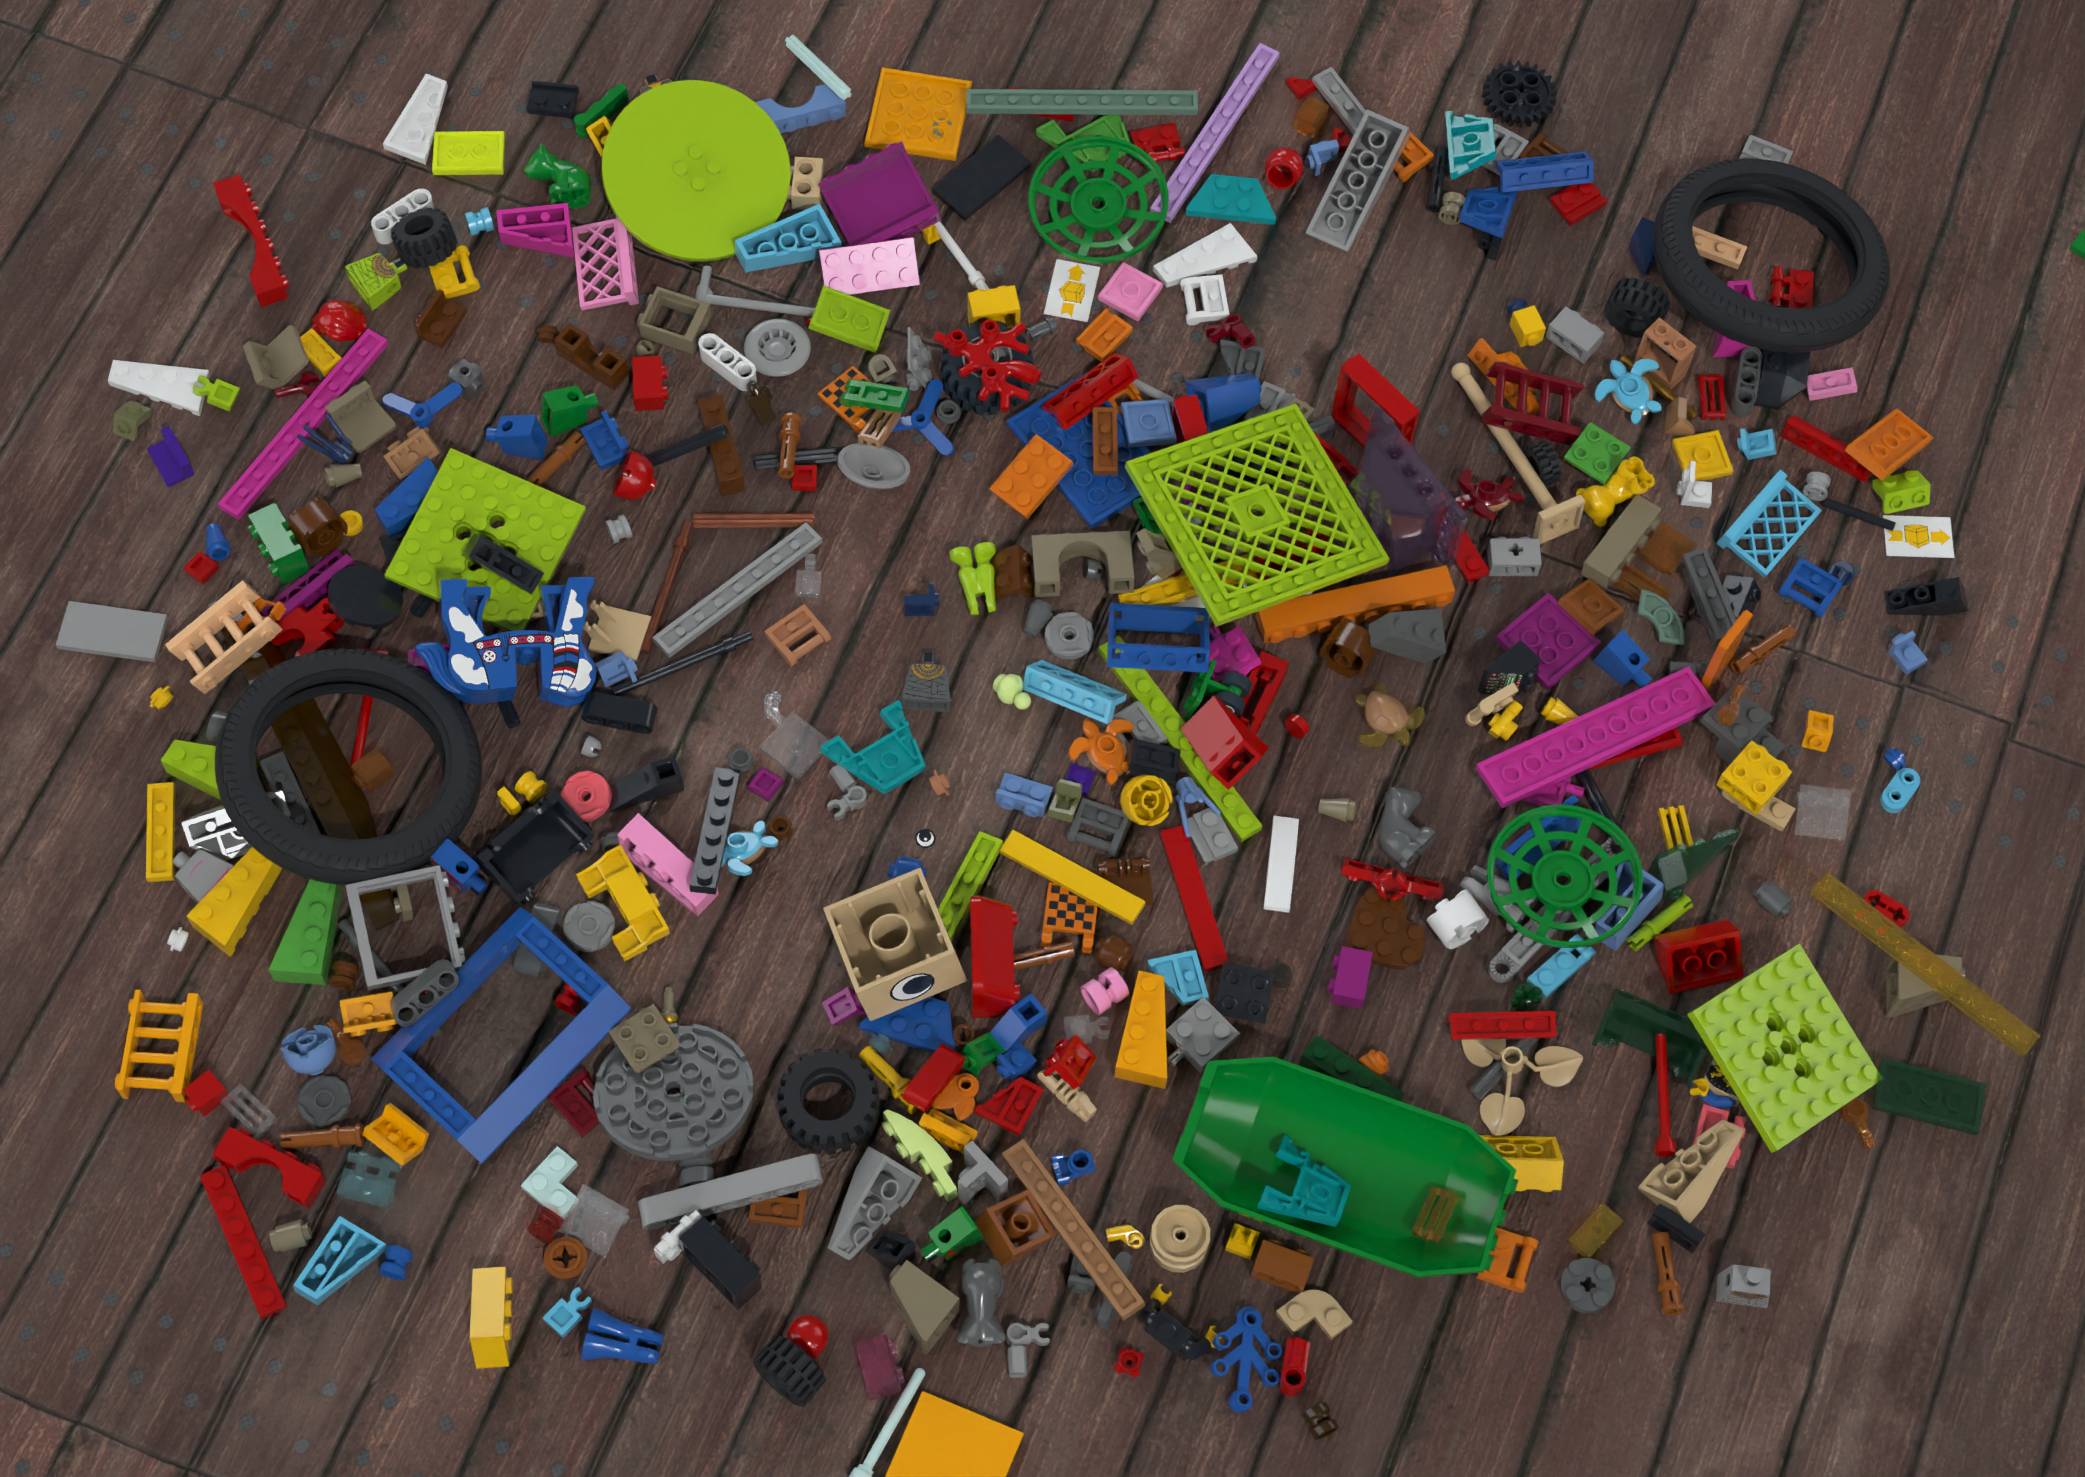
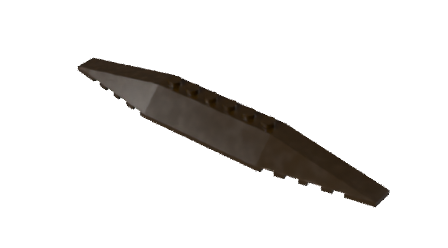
M217 601L208 604V607L210 608ZM241 612L237 617L233 619L234 622L236 623L239 619L243 620V616L246 614V612ZM251 625L245 633V635L249 631H251L256 625ZM224 626L221 632L230 648L236 641L226 626ZM269 641L239 667L247 683L250 684L264 672L286 661V659L273 643ZM314 698L303 701L285 711L270 726L326 835L332 838L348 840L376 838L377 833L369 803ZM390 888L359 895L360 901L376 931L400 920L398 913L396 914L394 896Z

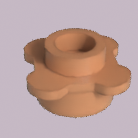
M936 769L933 770L935 775L931 776L929 780L938 796L943 793L949 796L950 793L947 788L951 787L948 778L944 773L940 774Z

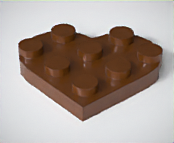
M1370 888L1360 897L1356 905L1345 947L1373 952L1371 963L1387 968L1404 970L1406 967L1413 966L1416 962L1420 961L1425 950L1424 930L1422 927L1406 919L1407 909L1403 897L1396 901H1390L1391 898L1386 897V899H1383L1375 888Z

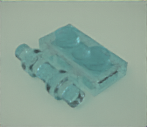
M349 1151L347 1161L356 1163L355 1170L344 1168L336 1192L337 1196L390 1208L397 1181L388 1178L390 1171L400 1173L402 1166L393 1161L391 1157L383 1156V1158L370 1156L369 1152L360 1151L359 1153ZM367 1166L379 1168V1174L365 1173Z

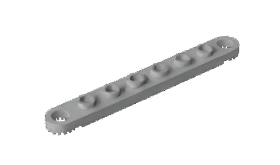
M1613 837L1608 838L1601 846L1609 858L1615 855L1611 851L1610 846L1618 844ZM1594 853L1587 862L1592 866L1601 862V860ZM1607 871L1594 876V889H1598L1608 878ZM1544 905L1536 914L1543 917L1547 906ZM1557 910L1553 921L1565 923L1573 913L1571 910ZM1530 919L1523 927L1536 933L1539 923ZM1549 928L1545 938L1550 939L1557 929ZM1518 932L1491 960L1488 967L1490 977L1500 983L1509 981L1544 944L1535 942ZM1499 963L1505 964L1509 972L1500 975V973L1495 971V965Z

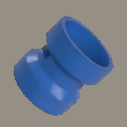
M388 1245L385 1252L386 1260L381 1264L379 1273L390 1279L404 1281L407 1275L406 1266L411 1262L413 1252L403 1247Z

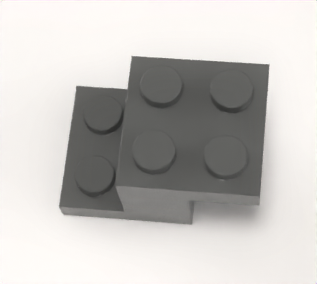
M1734 685L1700 721V723L1719 737L1713 751L1729 764L1735 760L1751 740L1765 747L1774 758L1785 748L1782 742L1766 730L1773 717Z

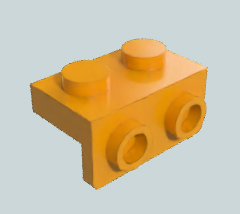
M393 991L340 1000L344 1024L343 1033L350 1032L351 1037L367 1034L366 1029L377 1028V1032L392 1030V1025L397 1024L390 1009L391 1000L394 998Z
M389 1103L385 1106L382 1116L367 1125L362 1135L403 1166L423 1152L429 1133L401 1110Z

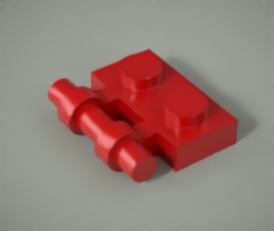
M1175 122L1130 131L1132 144L1144 150L1156 163L1163 160L1175 161L1178 157L1185 156L1184 147L1175 149V147H1179L1181 144Z
M1775 266L1770 282L1773 285V290L1770 293L1772 306L1781 307V305H1787V308H1811L1813 304L1814 272L1790 269L1788 276H1785L1783 268ZM1782 287L1788 288L1787 294L1782 292Z

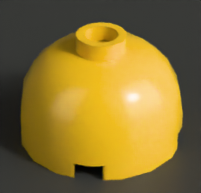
M1140 775L1132 778L1125 784L1120 797L1123 813L1129 820L1138 825L1154 826L1161 823L1169 814L1167 811L1169 803L1172 804L1170 787L1163 779L1151 775Z

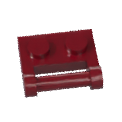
M586 1069L579 1071L548 1096L550 1103L581 1138L600 1124L596 1111L576 1090V1087L582 1085L593 1097L595 1084L590 1079L591 1075Z

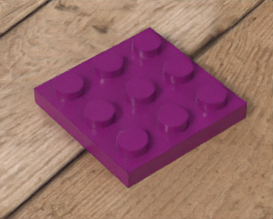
M1549 592L1496 635L1495 641L1506 651L1519 640H1522L1542 660L1538 669L1540 673L1535 679L1546 690H1549L1598 649L1601 644L1595 636L1589 633L1558 605V601Z

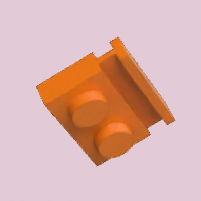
M1106 308L1076 339V344L1078 346L1081 345L1086 352L1100 362H1103L1133 332V327L1117 315L1111 314Z

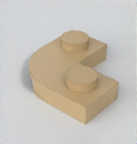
M1320 1290L1301 1292L1276 1311V1315L1292 1335L1314 1319L1329 1339L1332 1340L1353 1322L1331 1295Z

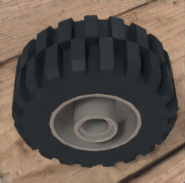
M978 321L970 323V327L963 326L959 328V330L966 333L967 342L975 343L980 340V326L982 323L978 324ZM997 322L999 325V331L1001 332L1008 331L1013 328L1011 326L1007 328L1005 327V323ZM1022 334L1016 337L1019 342L1026 344V339ZM1005 346L994 348L990 354L991 358L999 363L1009 360H1021L1033 364L1031 347L1027 355ZM943 348L941 361L942 384L945 386L947 395L949 397L952 396V401L958 406L962 404L963 409L968 412L974 410L979 415H983V412H990V415L997 414V411H1000L999 392L990 393L986 401H981L978 398V394L982 389V371H973L965 378H962L958 370L968 363V359L964 355L959 357L953 356L949 353L948 349ZM1012 376L1006 378L1008 383L1029 391L1030 384ZM1012 396L1010 398V409L1011 405L1015 407L1021 403V398Z

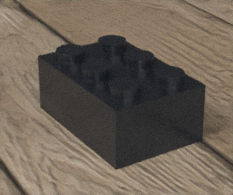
M702 1217L679 1238L682 1254L739 1310L762 1288L761 1275L758 1273L760 1268L751 1258L746 1260L740 1254V1247L732 1239L727 1241L721 1235L722 1229L713 1220L708 1222Z

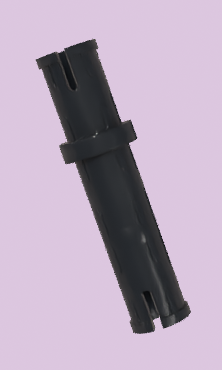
M1443 145L1435 147L1433 163L1429 169L1431 179L1426 209L1430 212L1440 211L1444 179L1448 173V147ZM1438 164H1441L1440 173H1437ZM1438 184L1437 193L1434 194L1435 185Z

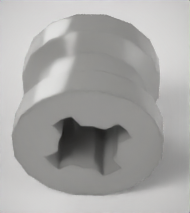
M1810 472L1807 474V485L1804 486L1803 495L1813 501L1825 500L1828 494L1826 488L1830 486L1831 482L1830 477L1822 472Z
M624 514L618 516V519L614 521H605L613 544L618 543L621 538L625 537L628 539L632 537L630 526Z

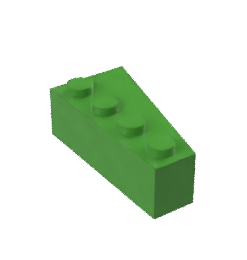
M309 880L270 965L269 972L274 981L326 985L343 890L341 885Z

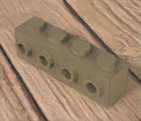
M1636 494L1586 559L1581 575L1590 578L1604 589H1607L1611 582L1615 584L1623 572L1621 569L1624 565L1629 566L1636 555L1634 552L1637 548L1642 549L1649 538L1647 535L1650 531L1655 532L1662 521L1659 518L1662 509Z

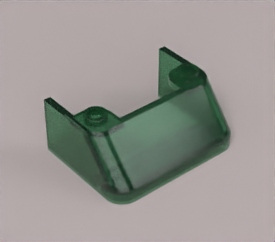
M1613 989L1591 1044L1596 1047L1599 1042L1604 1046L1612 1047L1622 1042L1656 1057L1655 1037L1657 1034L1663 1033L1666 1036L1667 1062L1669 1063V1068L1672 1069L1671 1073L1682 1079L1687 1077L1686 1086L1691 1087L1707 1051L1706 1044L1690 1018L1621 989Z

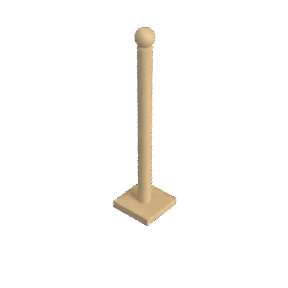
M1462 362L1457 363L1451 370L1452 377L1459 381L1482 416L1491 404L1470 374L1469 366ZM1487 424L1543 509V511L1538 512L1532 539H1539L1540 544L1578 529L1585 505L1582 495L1557 504L1507 429Z

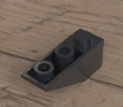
M1959 577L1885 591L1888 615L1944 616L1968 611L1965 588Z
M672 756L649 763L611 784L612 799L609 806L610 812L684 791L683 779L676 757Z

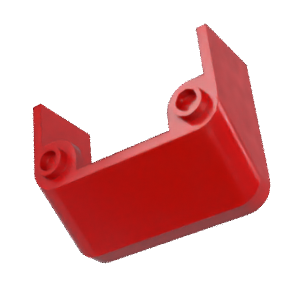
M970 896L972 1018H1002L1015 1005V999H1020V984H1014L1013 926H1017V910H1012V905L983 896Z

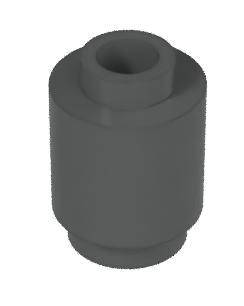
M1766 881L1754 894L1758 899L1757 902L1775 918L1779 915L1784 918L1793 908L1790 904L1793 899L1775 883L1771 884L1769 881Z

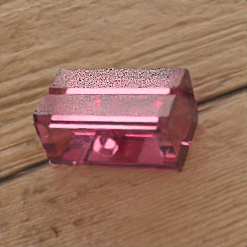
M887 1334L857 1341L855 1349L868 1399L872 1401L884 1396L900 1393V1384L905 1383L901 1367L896 1368L893 1358L898 1357L894 1341L889 1342Z

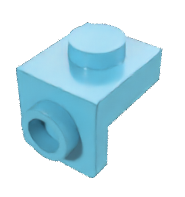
M1745 428L1740 429L1741 438L1737 439L1740 452H1744L1748 460L1777 454L1773 429L1748 434Z

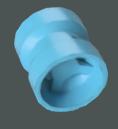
M488 207L480 209L477 213L472 211L465 213L471 236L478 235L481 230L487 232L494 230Z

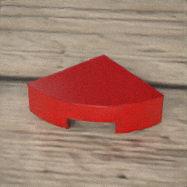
M1298 77L1286 79L1287 87L1298 100L1318 89L1310 79H1297Z
M1333 128V140L1336 139L1338 142V152L1345 153L1352 139L1345 134V131Z

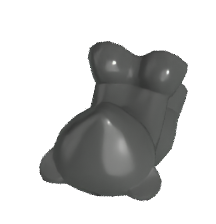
M1390 787L1385 798L1379 839L1384 853L1406 869L1435 841L1434 836L1437 832L1429 826H1424L1420 829L1411 824L1408 819L1422 801L1418 791L1401 787Z
M970 1259L963 1265L961 1289L966 1296V1307L969 1315L962 1323L961 1330L956 1334V1340L960 1343H967L971 1346L982 1348L1005 1341L1006 1335L1002 1331L1001 1323L994 1315L997 1300L1005 1289L1004 1281L1001 1278L1003 1270L996 1260L989 1259L987 1263H976L974 1259Z

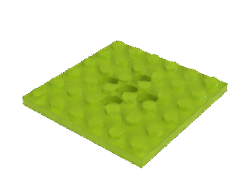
M450 448L385 573V578L439 602L441 580L467 579V587L490 586V600L483 611L482 621L507 632L526 630L540 602V588L543 585H548L586 511V507ZM495 522H502L504 524L497 529L491 527ZM462 533H468L471 535L469 538H465L463 540H460L458 538L459 535H461ZM473 534L484 536L544 573L532 595L483 568L475 571L470 570V567L475 563L461 555Z
M1800 943L1687 1014L1771 1153L1778 1151L1882 1080L1881 1075Z

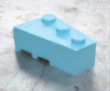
M339 1216L294 1283V1292L318 1306L386 1251V1244Z

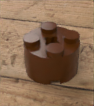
M321 497L313 498L310 503L299 510L293 511L288 517L290 522L289 530L293 532L294 539L309 556L318 554L320 557L331 553L342 543L340 538L343 533L347 534L348 525L329 502L322 500Z
M1345 618L1334 626L1320 650V655L1322 659L1325 656L1328 660L1326 665L1332 671L1344 677L1352 678L1353 674L1358 675V677L1364 675L1378 649L1371 647L1369 630Z

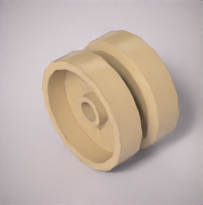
M1174 1205L1165 1208L1156 1216L1151 1228L1150 1251L1153 1259L1162 1268L1171 1272L1184 1273L1195 1269L1204 1260L1210 1243V1227L1207 1219L1197 1209L1188 1205Z

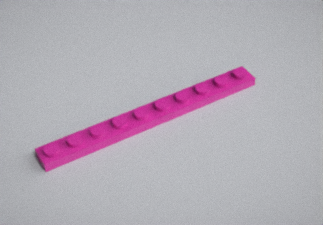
M369 328L364 332L218 503L219 509L237 520L242 518L305 444L297 436L302 435L305 438H310L311 435L303 429V426L307 425L316 431L326 419L325 415L327 412L325 407L333 399L343 396L356 384L389 345L386 338Z

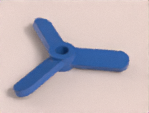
M933 379L929 382L918 409L911 416L901 417L892 432L908 429L922 432L942 455L950 456L954 452L953 444L930 420L943 389L942 382L938 379Z
M451 383L424 404H416L393 393L386 394L382 401L385 407L412 418L415 421V428L419 426L420 429H423L425 427L429 428V423H431L436 413L462 395L463 388L458 383Z

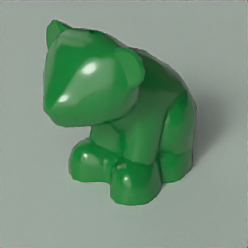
M540 143L538 149L533 152L523 170L525 175L540 182L554 181L549 187L550 205L568 203V207L572 209L588 205L591 202L592 183L587 170L582 166L557 158Z

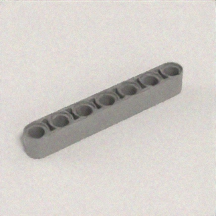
M807 1154L641 1199L638 1202L642 1227L644 1230H655L678 1224L685 1215L689 1216L695 1210L704 1217L749 1205L753 1202L790 1194L818 1186L823 1183L818 1156L816 1154Z

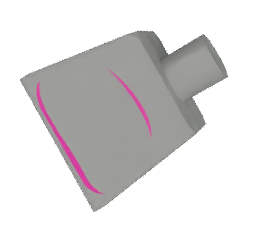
M198 850L191 858L184 852H180L173 860V864L180 869L175 875L176 879L197 904L233 868V865L204 850Z

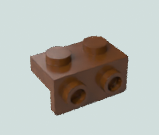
M1018 544L997 550L993 556L995 597L998 599L1019 593L1027 598L1032 597V587L1034 585L1031 576L1032 557L1028 551Z

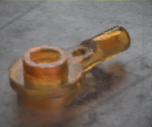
M1736 685L1728 706L1724 704L1718 711L1716 717L1719 718L1717 723L1720 726L1725 725L1729 727L1737 718L1740 711L1738 703L1745 691L1742 685Z
M336 1020L328 1022L326 1026L332 1030L333 1036L341 1045L339 1050L341 1060L348 1065L361 1063L366 1056L364 1044L356 1039L350 1040L343 1033Z
M1854 1098L1842 1106V1116L1847 1122L1856 1125L1866 1150L1876 1146L1865 1121L1868 1118V1108L1864 1101Z

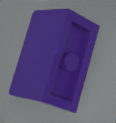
M170 426L160 430L164 440L148 447L147 450L164 482L170 487L195 474Z

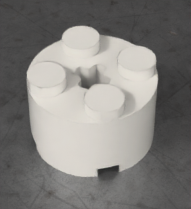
M1467 889L1458 893L1451 901L1444 899L1435 906L1437 911L1427 919L1430 927L1443 945L1449 949L1457 948L1471 940L1470 935L1475 930L1478 933L1481 932L1489 922L1486 914Z

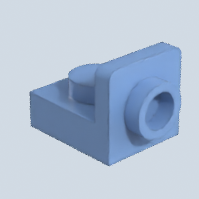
M1914 631L1906 635L1900 633L1891 641L1893 644L1888 651L1905 675L1921 667L1928 660L1913 641L1916 635Z

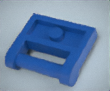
M1800 558L1778 594L1783 597L1788 596L1814 611L1817 617L1822 618L1844 582L1807 560ZM1794 583L1795 585L1822 599V603L1820 604L1814 601L1813 599L1793 589L1791 586Z

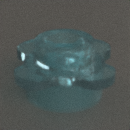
M870 1032L872 1038L868 1044L884 1056L888 1050H894L889 1045L892 1041L880 1032L877 1035Z

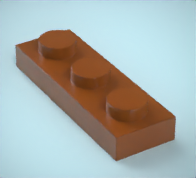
M1093 407V475L1117 476V407Z

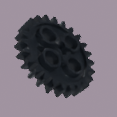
M1517 60L1516 65L1508 61L1507 67L1499 64L1498 70L1493 68L1491 75L1488 74L1486 81H1484L1482 97L1485 99L1483 104L1489 105L1488 112L1495 111L1494 119L1502 117V124L1507 120L1510 121L1511 127L1515 122H1518L1520 128H1522L1525 122L1531 127L1533 120L1540 124L1541 118L1546 120L1548 113H1552L1556 104L1557 90H1554L1556 83L1550 82L1552 76H1544L1545 69L1537 71V64L1532 68L1529 67V61L1524 66L1521 65L1519 60Z

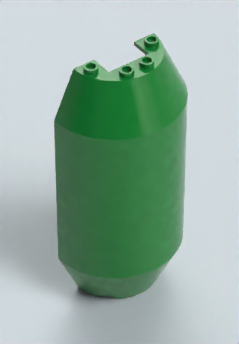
M1276 1057L1208 1061L1184 1133L1180 1137L1172 1162L1220 1208L1415 1278L1489 1271L1494 1255L1489 1253L1490 1251L1494 1252L1499 1238L1494 1233L1497 1225L1502 1227L1507 1211L1502 1210L1505 1200L1509 1194L1514 1195L1518 1180L1514 1179L1516 1169L1469 1125ZM1284 1135L1293 1140L1291 1144L1297 1149L1304 1152L1308 1151L1310 1153L1309 1158L1320 1167L1326 1165L1351 1185L1340 1221L1336 1227L1257 1208L1266 1185L1290 1197L1294 1189L1300 1169L1275 1157Z

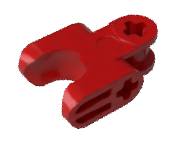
M324 598L310 611L303 606L293 609L277 623L283 630L271 642L277 646H282L292 639L304 640V645L296 652L295 657L310 652L334 648L337 638L333 634L342 628L345 622L333 612L328 603L329 598Z

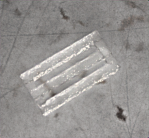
M241 1083L220 1101L258 1139L262 1136V1132L267 1131L272 1123L275 1124L278 1121ZM241 1092L267 1119L263 1121L237 1094ZM231 1100L236 1102L260 1126L255 1128L229 1102Z

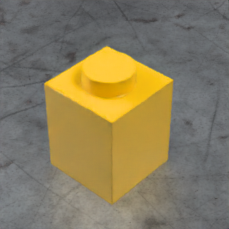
M1535 305L1512 313L1509 325L1520 347L1534 346L1543 340L1546 327Z

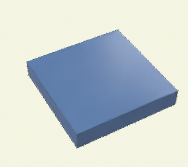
M1168 399L1121 402L1120 409L1128 448L1176 444L1177 438Z

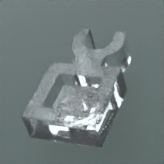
M1090 1015L1069 1016L1063 1019L1065 1038L1067 1040L1075 1034L1084 1043H1092V1036L1094 1035L1101 1039L1110 1037V1030L1102 1031L1099 1028L1101 1025L1108 1024V1017H1099L1095 1022H1090Z

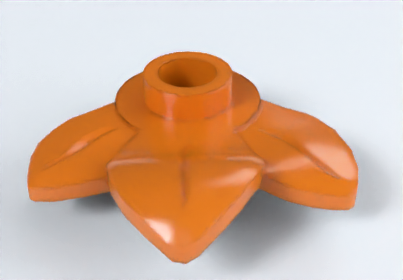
M969 1073L956 1075L933 1103V1109L945 1110L953 1108L957 1120H965L975 1109L974 1097L979 1091L977 1078ZM968 1082L971 1086L968 1089H964L961 1087V1084Z

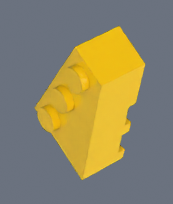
M506 1267L473 1269L470 1342L476 1369L509 1367V1340L512 1338L511 1323H509V1317H512V1301L509 1300V1294H513V1279L507 1276Z

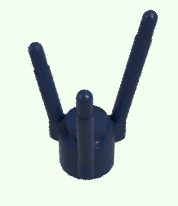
M326 414L325 417L342 440L341 442L336 439L331 444L307 425L303 426L305 431L326 446L328 450L302 435H298L297 438L328 456L332 461L336 460L338 463L343 464L353 453L354 450L349 447L352 442L343 434L330 414Z

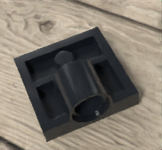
M1224 962L1215 1009L1223 1016L1265 1024L1275 971Z

